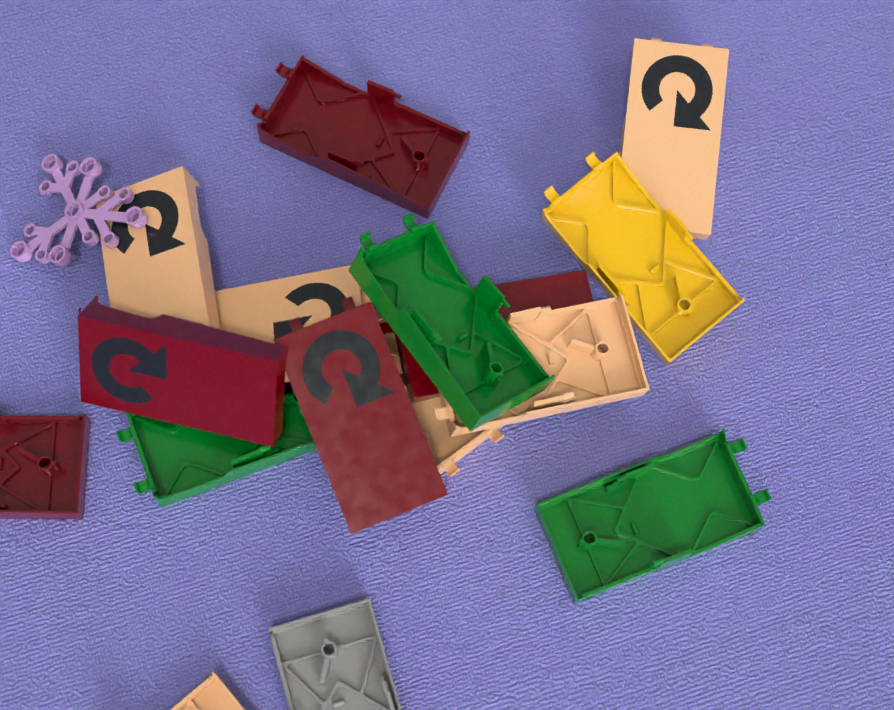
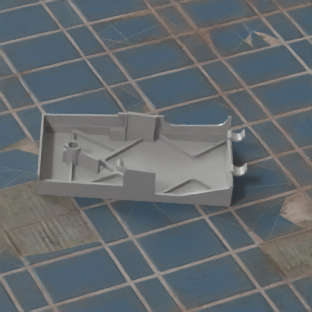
M370 598L268 628L289 710H402Z

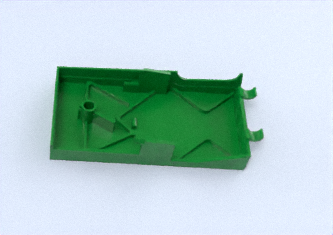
M413 213L403 216V224L408 231L387 241L377 244L372 241L370 231L361 234L360 242L363 247H360L348 271L471 432L544 391L555 378V375L548 376L498 312L502 305L506 308L510 307L504 299V294L486 275L482 277L474 290L455 264L435 226L436 222L433 220L420 226V224H416L413 220Z
M285 382L282 433L273 447L127 412L126 415L131 427L123 431H116L119 442L123 443L134 439L147 479L141 482H133L136 492L141 494L152 490L154 498L161 508L317 450L290 382Z
M722 429L717 434L663 456H655L536 504L535 514L573 604L759 531L766 525L757 506L771 500V496L767 488L759 493L752 494L734 456L747 449L744 439L741 438L736 442L728 443L726 440V430Z

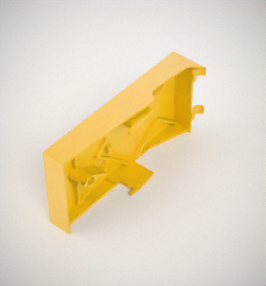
M592 152L585 158L592 171L560 196L551 185L543 192L551 204L542 210L541 219L608 298L619 297L623 294L631 325L667 366L741 305L745 299H742L692 242L695 237L670 208L664 212L652 199L618 152L614 153L603 163Z

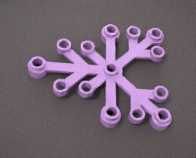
M49 154L43 158L41 167L49 175H53L56 183L45 180L40 184L39 191L47 197L52 196L54 193L62 194L67 203L64 210L65 216L50 227L36 226L33 223L26 225L24 235L31 239V241L28 243L21 240L15 242L10 249V255L19 262H27L32 258L33 251L39 247L35 253L37 261L42 264H47L51 261L58 267H65L72 260L69 250L77 227H79L82 233V241L88 246H95L99 241V235L91 230L86 219L94 220L102 236V243L108 248L113 249L119 244V237L111 232L106 221L127 223L132 228L137 229L146 225L147 215L137 206L129 208L126 212L111 211L121 203L129 204L133 201L134 193L127 187L121 188L114 196V191L107 185H104L98 189V192L88 198L94 179L102 174V166L95 158L87 157L81 164L75 160L70 161L66 165V174L64 176L62 172L64 169L63 161L55 154ZM82 173L85 176L76 199L71 187L74 178ZM101 201H104V202H105L104 204H102V205H101L100 207H98L97 209H91V208H93L95 205H97L99 202H101ZM67 227L61 245H56L49 251L54 236Z

